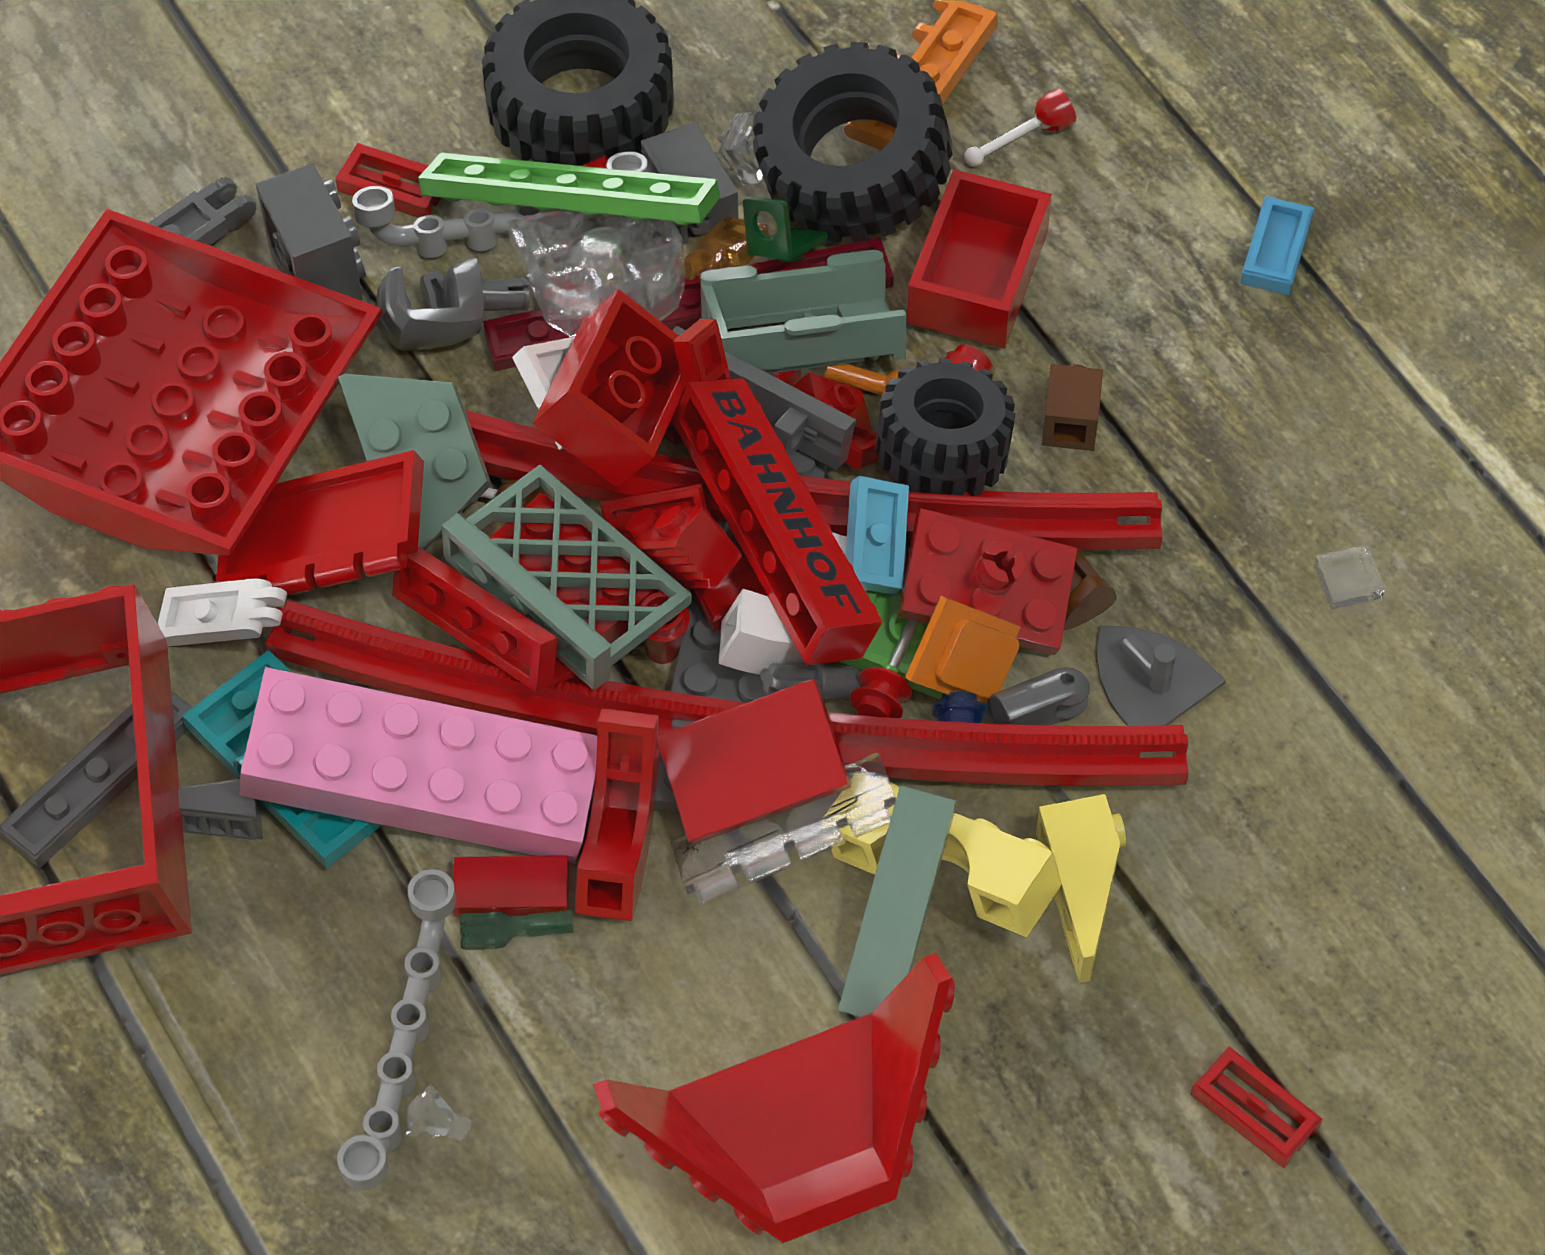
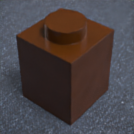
M1078 364L1067 366L1050 365L1042 446L1094 451L1103 369L1087 368Z

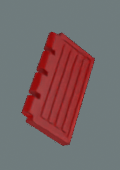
M415 450L276 483L232 555H218L216 583L256 578L269 581L272 587L285 590L287 596L314 590L316 583L320 588L362 579L364 571L367 576L372 577L405 569L407 567L408 554L418 552L424 460Z

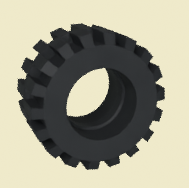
M939 359L938 363L924 360L917 362L915 369L907 366L900 370L898 378H891L886 384V390L882 394L875 446L876 454H879V464L882 470L890 471L889 478L894 483L908 485L909 492L962 496L965 492H968L971 496H977L983 493L984 486L993 487L999 481V475L1004 474L1007 467L1016 415L1014 413L1015 403L1013 397L1006 395L1007 387L1002 381H992L993 374L984 368L978 371L973 369L972 363L962 361L961 364L951 363V359Z

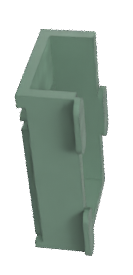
M878 250L835 254L828 257V266L757 274V270L752 266H740L708 270L700 275L702 319H716L724 351L766 373L864 361L865 357H871V359L876 360L880 355L891 354L893 360L906 359V313L904 309L890 311L885 299V262L883 260V253ZM785 322L784 325L770 326L728 332L727 330L731 328Z

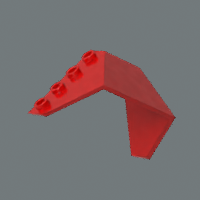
M937 953L922 958L872 1013L668 1091L608 1079L597 1082L593 1086L601 1109L598 1111L599 1116L617 1134L626 1137L631 1132L645 1142V1150L664 1168L671 1170L676 1165L690 1175L689 1181L706 1199L715 1203L721 1198L734 1207L733 1212L735 1216L753 1233L760 1235L765 1230L781 1243L799 1238L897 1199L902 1177H908L912 1169L913 1146L911 1139L915 1123H921L926 1113L927 1093L924 1087L929 1068H935L939 1061L941 1039L938 1031L943 1013H948L953 1005L955 995L954 979L950 976Z

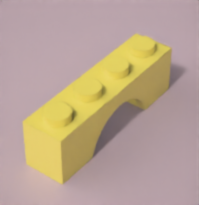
M858 774L851 784L852 787L848 788L839 803L882 784L884 786L858 796L856 803L827 818L823 828L834 858L875 875L899 787L889 781L876 782ZM856 798L836 806L831 814L852 803ZM954 813L942 860L952 862L969 873L967 885L978 918L1027 937L1062 885L1053 851H1050L1047 846L1035 839L1026 838L1022 840L1002 832L997 826L987 820H972Z

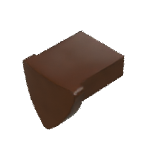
M1077 550L1064 630L1075 628L1095 618L1111 607L1117 599L1114 589L1105 579L1099 576L1079 550Z

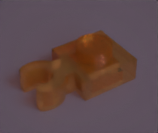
M731 216L725 217L697 241L699 250L689 253L684 258L683 264L687 279L690 280L704 271L740 267L748 264L754 256L748 255L744 219ZM758 223L761 232L769 237L768 225Z

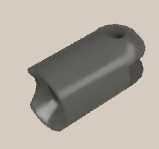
M1063 667L1054 669L991 694V712L996 724L1052 725L1065 719L1077 717L1085 711L1088 706L1090 684L1088 678L1074 668Z

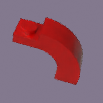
M601 709L597 726L596 775L593 804L586 841L577 867L575 914L626 921L633 920L646 866L656 800L660 749H657L658 715Z

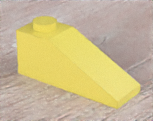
M1106 794L1040 806L1038 811L1036 837L1039 842L1047 846L1054 854L1062 884L1054 899L1079 983L1091 980L1116 871L1119 848L1126 846L1123 820L1119 813L1111 814Z

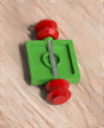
M867 590L866 593L877 608L883 623L862 659L839 661L862 670L859 675L861 687L855 688L850 695L851 704L857 710L858 715L901 718L903 715L901 704L910 699L911 689L940 700L944 694L905 678L928 624L897 616L902 590L895 595Z

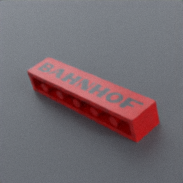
M744 378L689 382L671 421L805 665L862 659L883 621L878 614L877 608L871 602L856 576L852 564L847 560L831 532L828 522L824 519L810 495L806 483L801 479L785 451L783 443L779 440L769 423L761 404L756 400Z

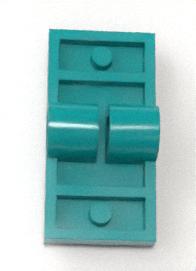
M269 650L182 715L185 727L237 779H240L265 667L291 672ZM259 800L326 869L382 826L377 823Z

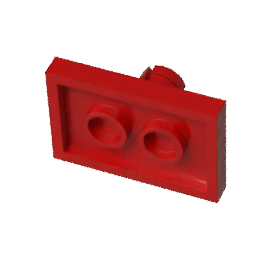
M921 508L915 516L897 616L929 624L938 601L943 596L1020 626L1021 628L1016 637L1019 647L1055 655L1061 649L1077 548Z

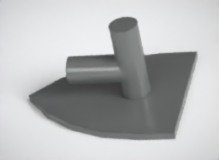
M1100 625L1096 653L1099 679L1109 704L1126 726L1169 725L1226 683V680L1202 657L1186 645L1163 634L1130 626Z

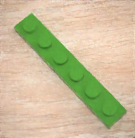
M439 153L418 177L422 195L442 197L447 201L473 200L488 202L493 206L508 204L532 206L541 211L562 209L579 211L584 215H621L631 220H644L647 218L670 220L679 225L701 224L720 198L718 179Z

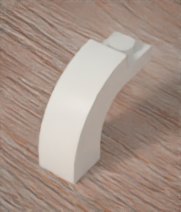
M833 533L846 556L847 537ZM742 589L722 620L719 664L754 674H760L762 669L769 668L772 663L802 664L804 661L769 597Z

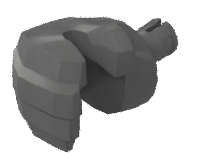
M471 258L452 266L446 276L439 270L424 274L420 279V284L427 308L411 309V303L405 291L402 268H389L388 273L377 290V307L381 308L382 315L376 325L384 337L402 352L449 347L479 334L484 311H528L530 306V290L524 291V289L529 287V282L526 277H521L520 279L483 280L477 258Z

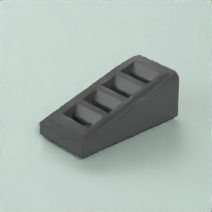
M240 779L178 787L183 832L262 840L260 801L239 796Z

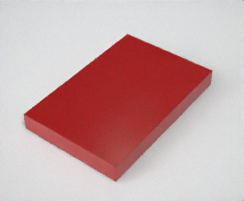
M814 678L657 736V743L687 839L693 845L852 787L818 682Z

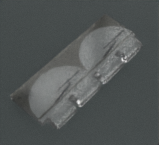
M874 753L845 766L852 785L851 788L694 845L688 842L687 835L672 841V848L687 894L696 891L701 903L704 905L740 889L735 874L744 871L748 882L752 884L793 866L788 851L794 848L797 849L802 861H805L844 844L845 840L840 828L849 825L854 837L858 838L888 825L891 819L888 808L895 805L896 797L879 753Z

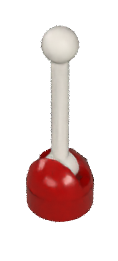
M1059 88L1046 93L1036 103L1034 118L980 148H968L964 154L965 162L972 167L979 166L986 155L1037 127L1054 133L1076 123V113L1071 101Z

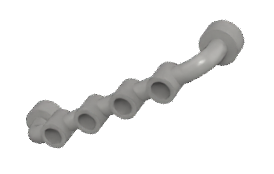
M621 152L609 158L607 169L648 173L647 159L642 154L636 152ZM370 186L359 190L352 198L357 223L369 227L370 232L381 242L392 246L416 245L418 254L425 258H435L443 255L447 251V240L467 238V245L472 250L486 251L497 244L498 233L517 231V237L521 242L536 244L546 239L548 226L567 224V230L572 236L587 237L596 232L597 220L616 216L611 214L584 215L579 211L562 209L541 211L532 206L518 205L514 211L493 213L485 208H477L467 212L464 218L442 220V218L435 215H426L418 218L413 225L395 226L390 223L394 219L396 211L393 194L389 189L381 186Z
M429 869L421 871L412 878L408 886L410 907L413 913L422 919L417 946L407 954L404 962L408 981L403 1000L395 1004L391 1011L394 1035L389 1053L379 1060L377 1065L380 1081L375 1107L371 1108L364 1116L363 1127L365 1135L355 1136L347 1140L341 1146L337 1155V1164L341 1177L353 1189L368 1190L378 1186L385 1179L388 1172L387 1153L397 1148L402 1140V1130L397 1114L401 1099L408 1096L416 1085L411 1059L415 1045L423 1042L429 1033L425 1005L428 993L436 990L442 982V971L438 954L445 918L453 911L456 905L453 881L449 875L440 870ZM423 967L431 968L425 973L416 972ZM406 1020H418L412 1025H403ZM394 1072H404V1075L399 1078H389ZM379 1126H391L386 1132H374Z

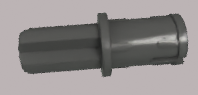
M804 662L802 664L772 663L769 668L762 669L760 673V679L763 681V691L767 695L812 678L818 682L823 698L850 701L852 691L857 687H861L859 683L861 672L858 668H853V665L834 666L823 665L822 663L805 665Z

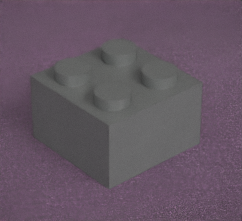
M314 163L255 183L268 246L280 271L352 298L363 300L359 279L366 277V272L361 257L356 248H354L360 245V238L350 216L342 218L338 211L341 208V202L332 180L323 181Z

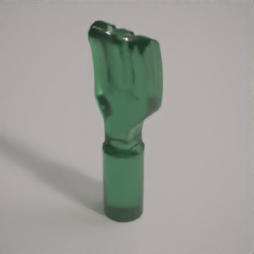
M572 910L533 913L520 917H510L503 912L463 913L459 916L460 935L462 936L460 944L464 950L503 948L513 937L529 935V937L574 933Z

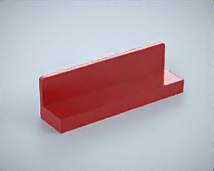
M419 546L418 552L408 554L407 567L394 571L393 597L533 691L538 692L577 676L556 657L558 637Z

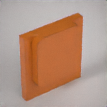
M941 596L905 678L911 682L985 708L991 694L1001 690L1019 649V642L1016 637L1021 627Z

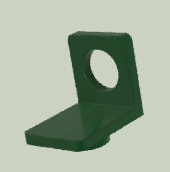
M747 197L742 201L748 255L774 258L778 262H793L804 258V252L828 241L827 232L790 227L788 204L785 201L758 197ZM760 211H766L773 216L777 224V233L767 237L761 232L757 223Z

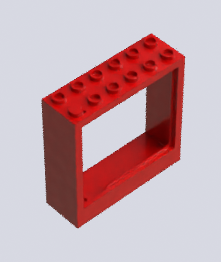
M135 584L107 586L94 593L71 598H53L43 604L16 610H0V694L129 665L145 864L0 895V975L192 934L182 812L179 807L178 796L179 776L167 640Z

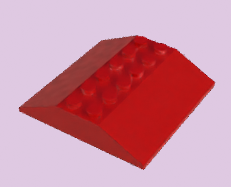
M106 208L0 361V481L53 514L144 549L231 556L338 386V376L346 373L380 319L382 310L375 305Z

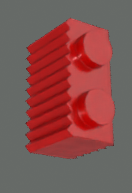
M703 505L699 508L697 506L694 508L690 506L687 509L674 506L663 511L662 509L656 511L655 509L645 508L633 515L625 525L627 532L623 536L685 589L716 588L742 557L740 550Z

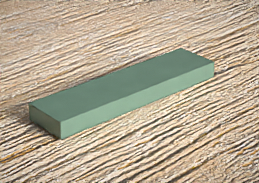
M900 785L838 1007L839 1011L859 1017L872 1013L911 971L958 801Z

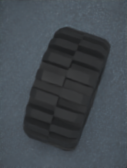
M523 0L513 8L514 14L506 13L495 25V31L488 36L484 46L485 56L482 58V72L489 122L494 127L495 135L501 144L507 148L510 147L511 153L522 161H529L531 159L533 162L582 166L604 155L609 159L621 152L641 154V141L664 133L669 125L668 118L673 113L674 92L672 51L668 44V36L664 28L656 22V17L642 5L636 8L634 0ZM574 69L597 70L616 78L599 89L582 93L561 92L542 84L558 73Z
M851 42L850 48L839 49L838 44L823 47L824 53L812 57L811 53H808L797 59L798 66L791 71L785 68L774 79L776 84L775 90L768 88L759 102L761 111H758L754 116L752 127L755 136L752 142L755 157L771 199L787 202L789 220L792 222L796 221L798 228L827 232L828 241L841 242L842 236L851 237L853 243L868 241V235L880 232L883 238L895 233V226L905 221L907 225H910L922 216L920 208L923 205L927 207L932 206L940 195L938 184L943 185L947 182L951 170L949 159L953 156L948 122L935 82L928 72L920 70L919 63L910 56L902 54L898 58L894 48L879 44L876 50L869 49L867 42ZM875 120L886 123L896 129L891 140L880 152L860 163L835 166L818 162L810 157L813 149L824 135L847 122Z

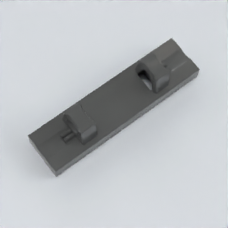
M676 326L672 331L680 336L686 330ZM725 351L731 379L744 378L756 400L761 404L763 412L777 437L783 443L788 456L798 449L835 470L848 459L856 419Z

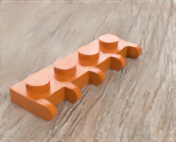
M935 0L933 7L939 14H942L936 24L931 26L919 23L912 31L913 38L921 43V45L911 58L919 63L920 70L929 73L935 82L938 94L941 96L942 104H944L998 27L997 12L963 0ZM855 120L847 122L843 128L844 133L849 138L880 150L888 144L896 130L886 123L875 120H866V122Z

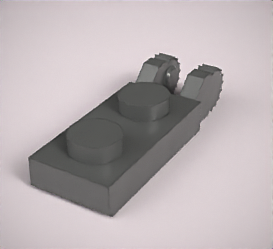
M225 176L224 178L216 179V182L210 183L199 192L193 191L151 220L149 224L210 246L226 235L229 230L236 231L245 222L248 223L253 215L256 214L257 204L255 200L246 194H241L240 197H236L233 201L232 199L236 196V192H238L236 190L238 187L236 183Z

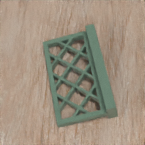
M541 465L534 468L467 519L457 513L442 524L443 558L467 579L558 637L556 657L593 690L610 678V667L691 604L692 594ZM538 487H541L555 499L554 509L522 508V500ZM491 522H515L514 539H490L481 530ZM521 522L554 523L553 540L520 539ZM560 524H584L592 531V541L559 540ZM520 554L552 555L551 572L527 571L519 564ZM559 555L591 556V573L558 572ZM598 556H621L630 564V574L597 573ZM545 586H551V589L548 590ZM557 587H590L589 605L564 604L557 597ZM596 588H630L629 606L596 605ZM636 589H659L669 597L659 607L635 606ZM595 620L629 621L628 631L610 644L595 631Z

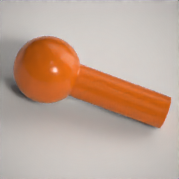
M849 364L825 366L823 377L878 394L882 399V394L886 390V384L891 378H898V373L902 369H897L884 375Z

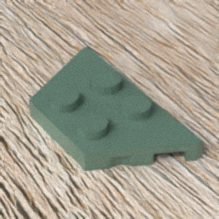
M356 374L340 375L338 379L367 461L415 450L424 460L418 546L426 550L442 533V524L457 513L461 515L466 506L474 504L492 485L458 388L452 382Z

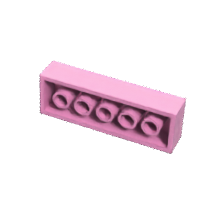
M265 667L240 773L239 796L534 856L568 855V862L575 864L583 842L596 774L597 736Z

